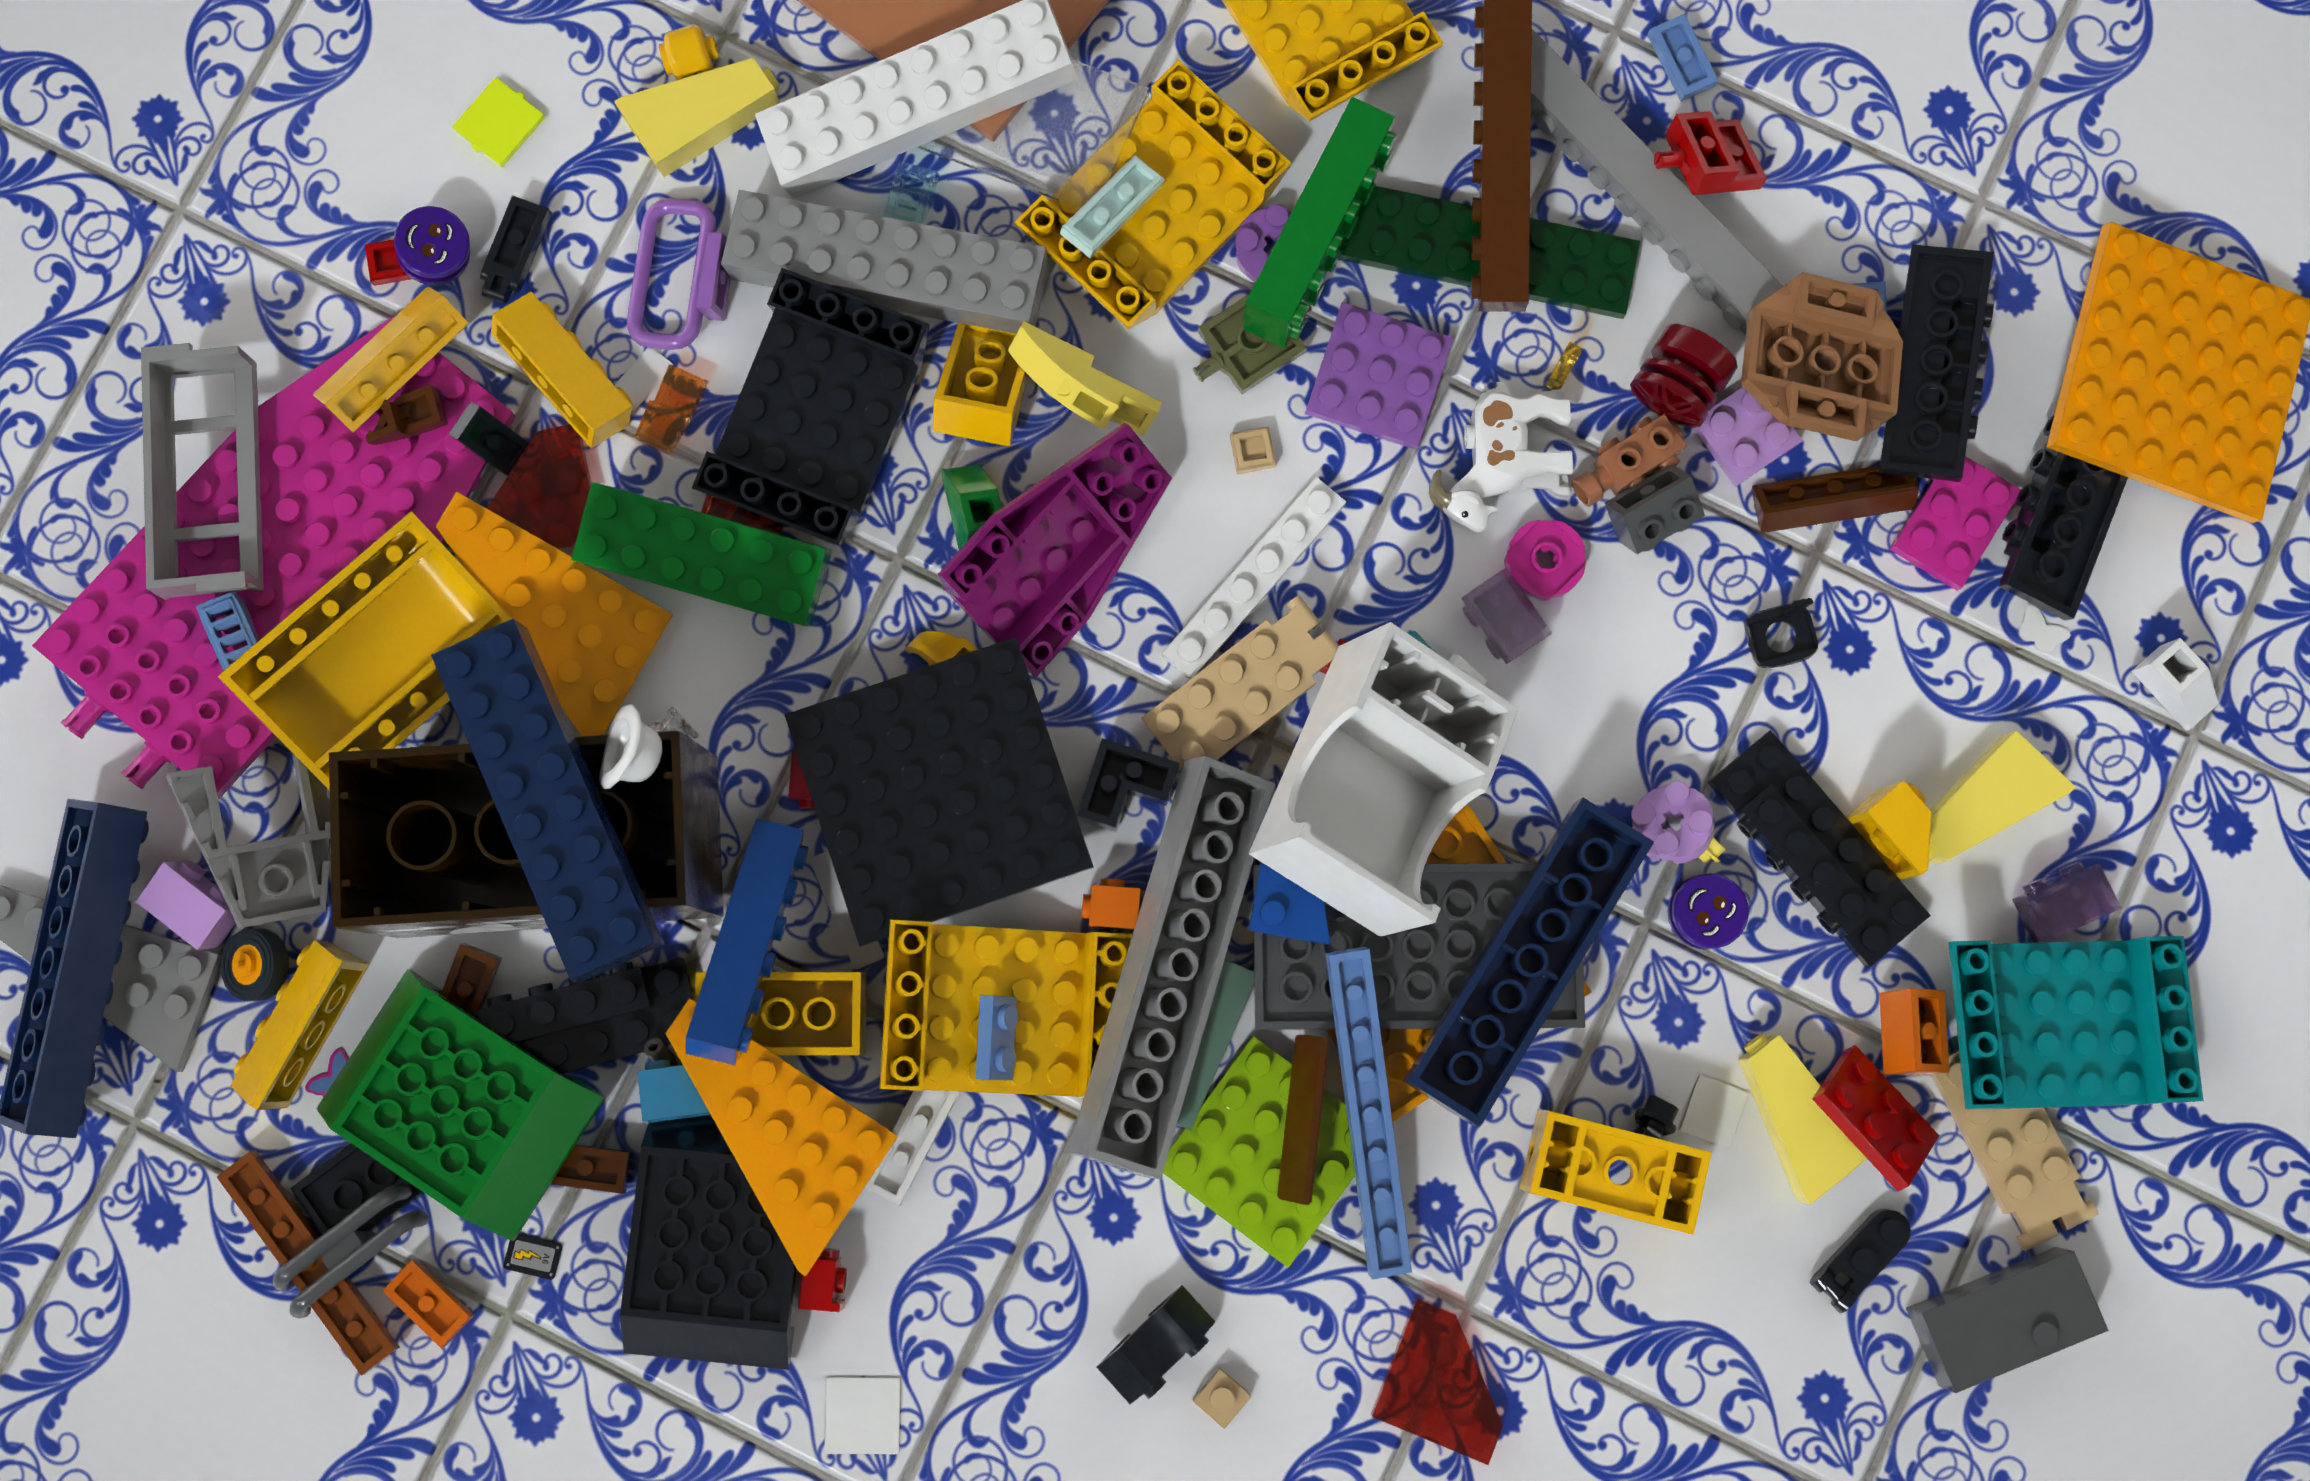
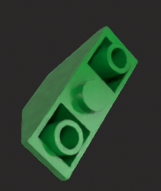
M980 464L942 469L941 471L959 550L992 514L1002 508L998 488Z

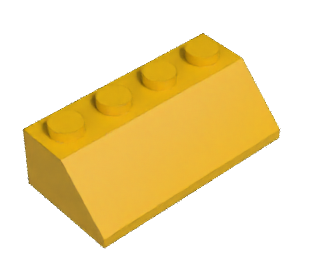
M314 940L312 944H308L303 948L297 958L296 964L299 967L291 980H287L279 989L275 999L278 1002L272 1014L265 1017L255 1031V1038L257 1040L250 1052L245 1053L238 1060L234 1068L236 1076L230 1086L249 1106L256 1110L289 1107L369 967V963L328 941Z

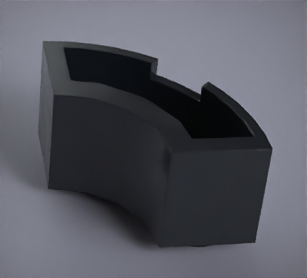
M1183 1285L1148 1314L1149 1318L1131 1335L1128 1333L1096 1367L1129 1404H1132L1143 1394L1150 1399L1164 1386L1166 1380L1162 1376L1186 1353L1192 1358L1209 1342L1205 1334L1215 1324V1320Z

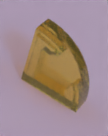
M1572 342L1568 343L1547 380L1546 387L1551 390L1562 388L1582 353L1581 347Z

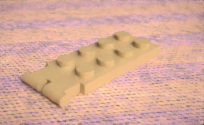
M1300 595L1293 598L1287 604L1291 611L1273 625L1269 620H1265L1141 718L1170 757L1179 763L1181 771L1184 761L1187 759L1208 756L1215 760H1220L1315 686L1317 682L1313 676L1332 662L1339 645L1327 630L1317 638H1312L1309 632L1315 629L1321 622Z
M1957 1049L1949 1053V1073L1933 1074L1931 1077L2002 1213H2012L2022 1232L2021 1235L2016 1237L2020 1247L2026 1252L2057 1236L2058 1232L2052 1222L2057 1219L2063 1230L2067 1231L2097 1216L2098 1210L2090 1200L2084 1202L2074 1184V1181L2080 1179V1176L2045 1109H1965L1960 1052Z

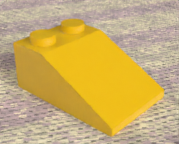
M958 323L934 396L933 432L1010 447L1028 376L1008 352L1009 346L1016 335L1015 333Z

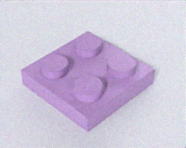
M1744 387L1716 404L1708 411L1709 415L1700 427L1693 428L1735 487L1803 441L1792 426L1781 424L1770 412L1760 408L1756 399Z

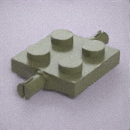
M1248 294L1198 327V333L1209 347L1211 357L1197 367H1194L1193 371L1196 377L1198 376V380L1203 382L1221 370L1230 377L1240 393L1244 394L1306 353L1307 347L1299 337L1297 340L1290 338L1286 348L1283 349L1243 330L1245 301L1249 296ZM1308 304V305H1309V308H1308V311H1307V312H1309V311L1312 310V307H1311L1310 304Z

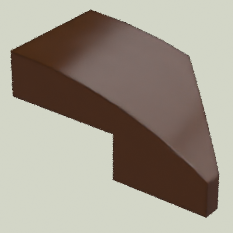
M430 384L395 398L393 403L384 399L380 407L384 411L374 431H368L366 441L371 445H378L409 438L448 425L438 388Z

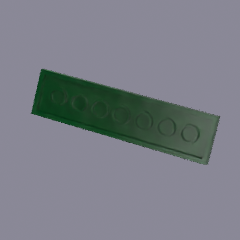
M1376 186L1368 204L1361 205L1357 215L1359 220L1349 239L1344 238L1340 248L1342 252L1339 260L1471 287V276L1478 275L1479 260H1471L1472 236H1479V222H1472L1471 205ZM1530 218L1529 300L1624 319L1627 312L1640 241Z

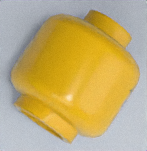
M690 25L668 31L664 35V43L659 44L660 56L667 75L673 74L677 80L713 70V59L720 58L714 36H706L703 29L698 25Z

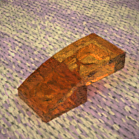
M669 364L655 400H649L635 436L664 450L673 452L689 425L709 381Z

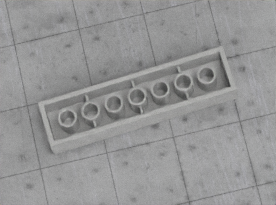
M739 190L721 265L731 280L774 288L781 268H784L894 311L1016 334L1023 321L1036 327L1050 262L1046 247Z

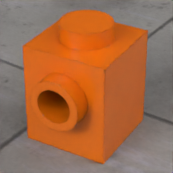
M1101 879L1100 885H1092L1091 894H1083L1082 918L1089 919L1090 928L1134 931L1139 915L1141 888L1125 887V880Z

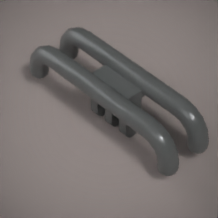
M399 1183L379 1191L278 1269L273 1276L272 1284L275 1289L280 1291L292 1289L294 1286L292 1279L320 1257L329 1269V1271L292 1300L289 1312L293 1317L305 1318L309 1316L311 1305L398 1237L413 1228L424 1226L429 1222V1214L426 1211L415 1210L395 1219L378 1233L373 1231H357L360 1226L388 1205L409 1198L412 1195L410 1185Z

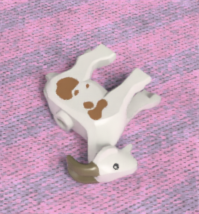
M1496 382V388L1482 393L1472 412L1471 425H1465L1464 446L1465 449H1472L1473 468L1449 492L1442 485V471L1437 470L1429 486V496L1432 503L1453 521L1474 532H1481L1486 529L1488 517L1499 512L1497 507L1484 505L1482 502L1483 498L1517 489H1544L1555 496L1568 498L1570 496L1568 474L1573 473L1572 451L1535 452L1528 450V429L1526 426L1527 423L1538 417L1550 418L1560 425H1570V399H1564L1565 390L1535 392L1526 398H1517L1511 396V390L1507 384Z

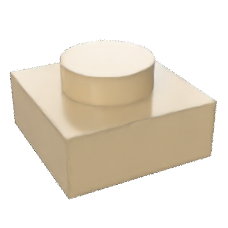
M1219 1367L1193 1398V1402L1225 1429L1249 1401L1251 1394Z

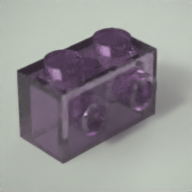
M1508 568L1501 570L1461 598L1465 604L1462 609L1469 622L1475 627L1480 625L1488 637L1485 643L1489 651L1496 659L1502 658L1506 664L1552 634V631Z
M2078 861L2059 869L2058 872L2061 877L2051 882H2047L2046 877L2022 886L2025 893L2013 898L2012 901L2033 943L2048 942L2121 909L2100 863L2084 866L2082 861Z

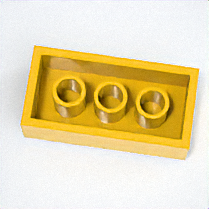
M696 972L695 1002L698 1001L707 972ZM772 972L770 978L762 977L759 987L760 990L765 991L759 1015L751 1014L747 1026L753 1028L751 1039L776 1055H866V973Z

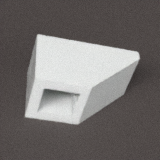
M2181 638L2159 646L2131 671L2186 731L2192 729L2218 705L2209 668Z

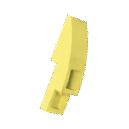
M1025 321L1022 322L1009 346L1008 352L1034 382L1066 408L1102 429H1105L1111 420L1119 425L1128 424L1134 432L1142 436L1145 434L1158 414L1162 401L1091 367L1094 355Z

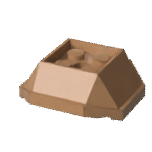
M1802 272L1748 312L1741 385L1756 399L1760 408L1770 412L1781 424L1857 442L1897 414L1903 340L1893 321L1882 308L1884 303L1877 290Z

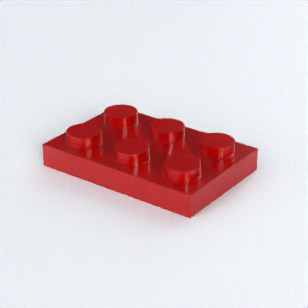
M1856 1045L1842 1053L1812 1098L1897 1191L1911 1184L1940 1136Z

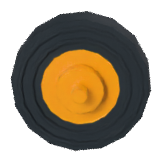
M264 928L243 929L234 934L225 945L221 957V975L224 985L232 996L243 1001H262L276 995L285 983L289 971V956L285 943L276 933Z

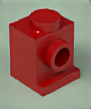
M825 1248L808 1275L804 1276L801 1274L798 1309L840 1312L845 1308V1300L837 1299L838 1293H844L847 1280V1268H840L842 1258L839 1257L840 1250Z

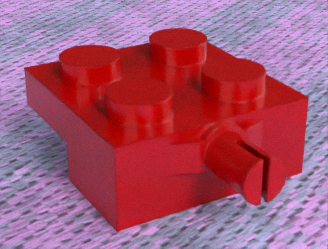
M1711 111L1676 114L1665 134L1672 151L1656 152L1654 155V165H1656L1657 169L1670 167L1680 169L1692 195L1758 190L1762 188L1767 180L1739 119L1715 121Z

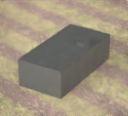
M2058 1247L2034 1255L1906 1308L1938 1386L1953 1393H1958L2109 1331L2075 1251Z

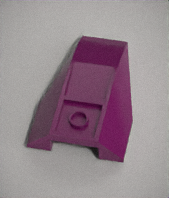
M1124 423L992 514L938 573L943 589L994 643L1016 637L1027 671L1037 677L1090 619L1172 477L1133 429Z

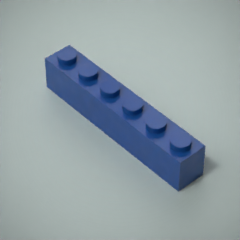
M756 818L686 1035V1054L735 1066L739 1052L747 1053L753 1034V1028L747 1027L751 1014L759 1015L765 993L764 990L759 989L762 977L770 978L775 963L776 954L770 952L774 940H782L786 927L787 917L781 916L784 905L793 904L798 882L792 880L795 869L803 870L809 847L802 845L804 830Z

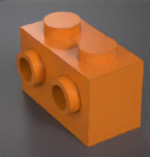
M1909 988L1879 993L1883 1074L1923 1076L1949 1073L1945 990Z

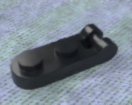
M1889 1209L1876 1210L1812 1276L1809 1283L1819 1293L1824 1291L1832 1299L1830 1304L1839 1313L1846 1312L1856 1302L1860 1293L1905 1247L1911 1234L1908 1220L1898 1211ZM1840 1271L1850 1279L1843 1287L1835 1280Z

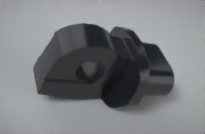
M1649 1095L1644 1108H1638L1635 1112V1121L1640 1126L1638 1134L1661 1139V1136L1675 1133L1677 1127L1673 1122L1679 1109L1655 1095Z

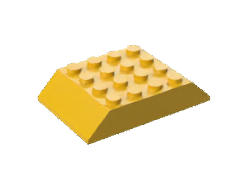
M411 511L219 674L218 677L330 791L329 753L394 749L450 701L432 659V654L501 624L500 618L504 622L512 618Z

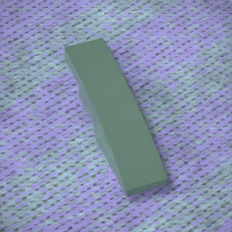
M1226 959L1223 963L1177 1122L1178 1126L1190 1131L1254 985L1253 971Z

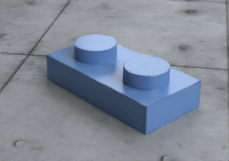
M1685 14L1650 28L1647 36L1681 102L1716 86L1719 80Z
M980 995L976 1079L1013 1080V1069L1016 1063L1014 1051L1015 1027L1018 1022L1017 997Z

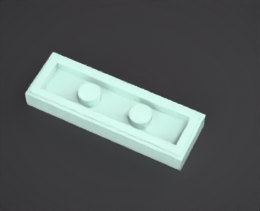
M1134 155L1062 226L1060 235L1091 259L1163 186L1165 179Z

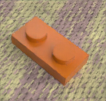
M417 1258L412 1259L382 1290L440 1348L447 1346L475 1316Z

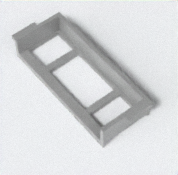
M190 343L141 347L146 589L164 600H169L172 597L243 590L264 592L257 363L239 346L193 350V346ZM234 373L236 415L175 421L174 378ZM236 429L239 522L177 528L175 435ZM239 536L240 572L179 578L178 542Z

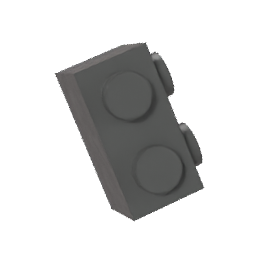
M1673 464L1605 502L1618 541L1637 555L1655 548L1660 541L1676 532L1688 529L1693 522L1705 516L1692 476Z

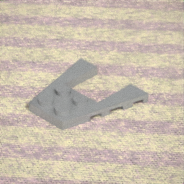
M294 754L293 761L307 833L227 847L212 766L166 774V779L238 928L326 912L330 861L328 860L330 791Z

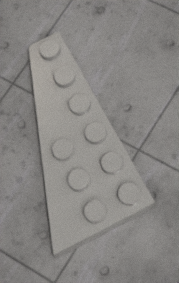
M0 885V940L31 963L45 899ZM123 924L120 936L122 954L119 962L113 968L111 977L113 995L110 1003L105 1005L103 1017L174 1071L183 1072L221 966L222 954L207 949L196 950L190 944Z

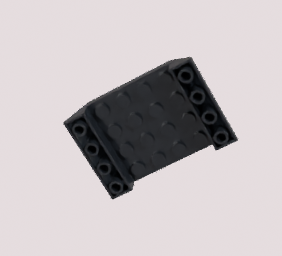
M781 268L767 302V305L773 311L768 327L716 454L706 451L692 489L840 547L863 515L919 377L930 325Z
M711 1115L648 1123L640 1150L620 1310L624 1353L789 1370L794 1327L790 1326L797 1268Z

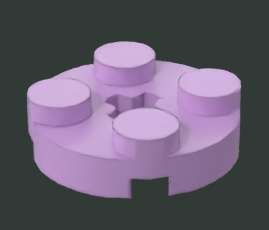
M1674 781L1668 785L1653 789L1638 802L1631 812L1632 828L1654 841L1647 853V856L1659 862L1660 859L1665 861L1673 860L1674 864L1686 863L1703 854L1712 841V833L1715 826L1712 807L1703 794L1696 789L1688 787L1684 782ZM1670 817L1682 818L1680 821L1681 829L1675 831L1672 827L1665 830L1663 826H1665L1666 820Z

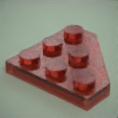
M570 424L537 431L487 509L557 549L575 545L592 483L581 436Z
M1415 1297L1371 1416L1489 1465L1503 1424L1457 1316L1453 1312Z

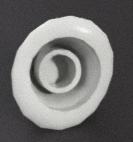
M633 704L621 707L610 726L599 775L602 789L612 788L619 780L626 782H642L647 780L655 772L662 755L661 738L655 729L642 723L640 712Z

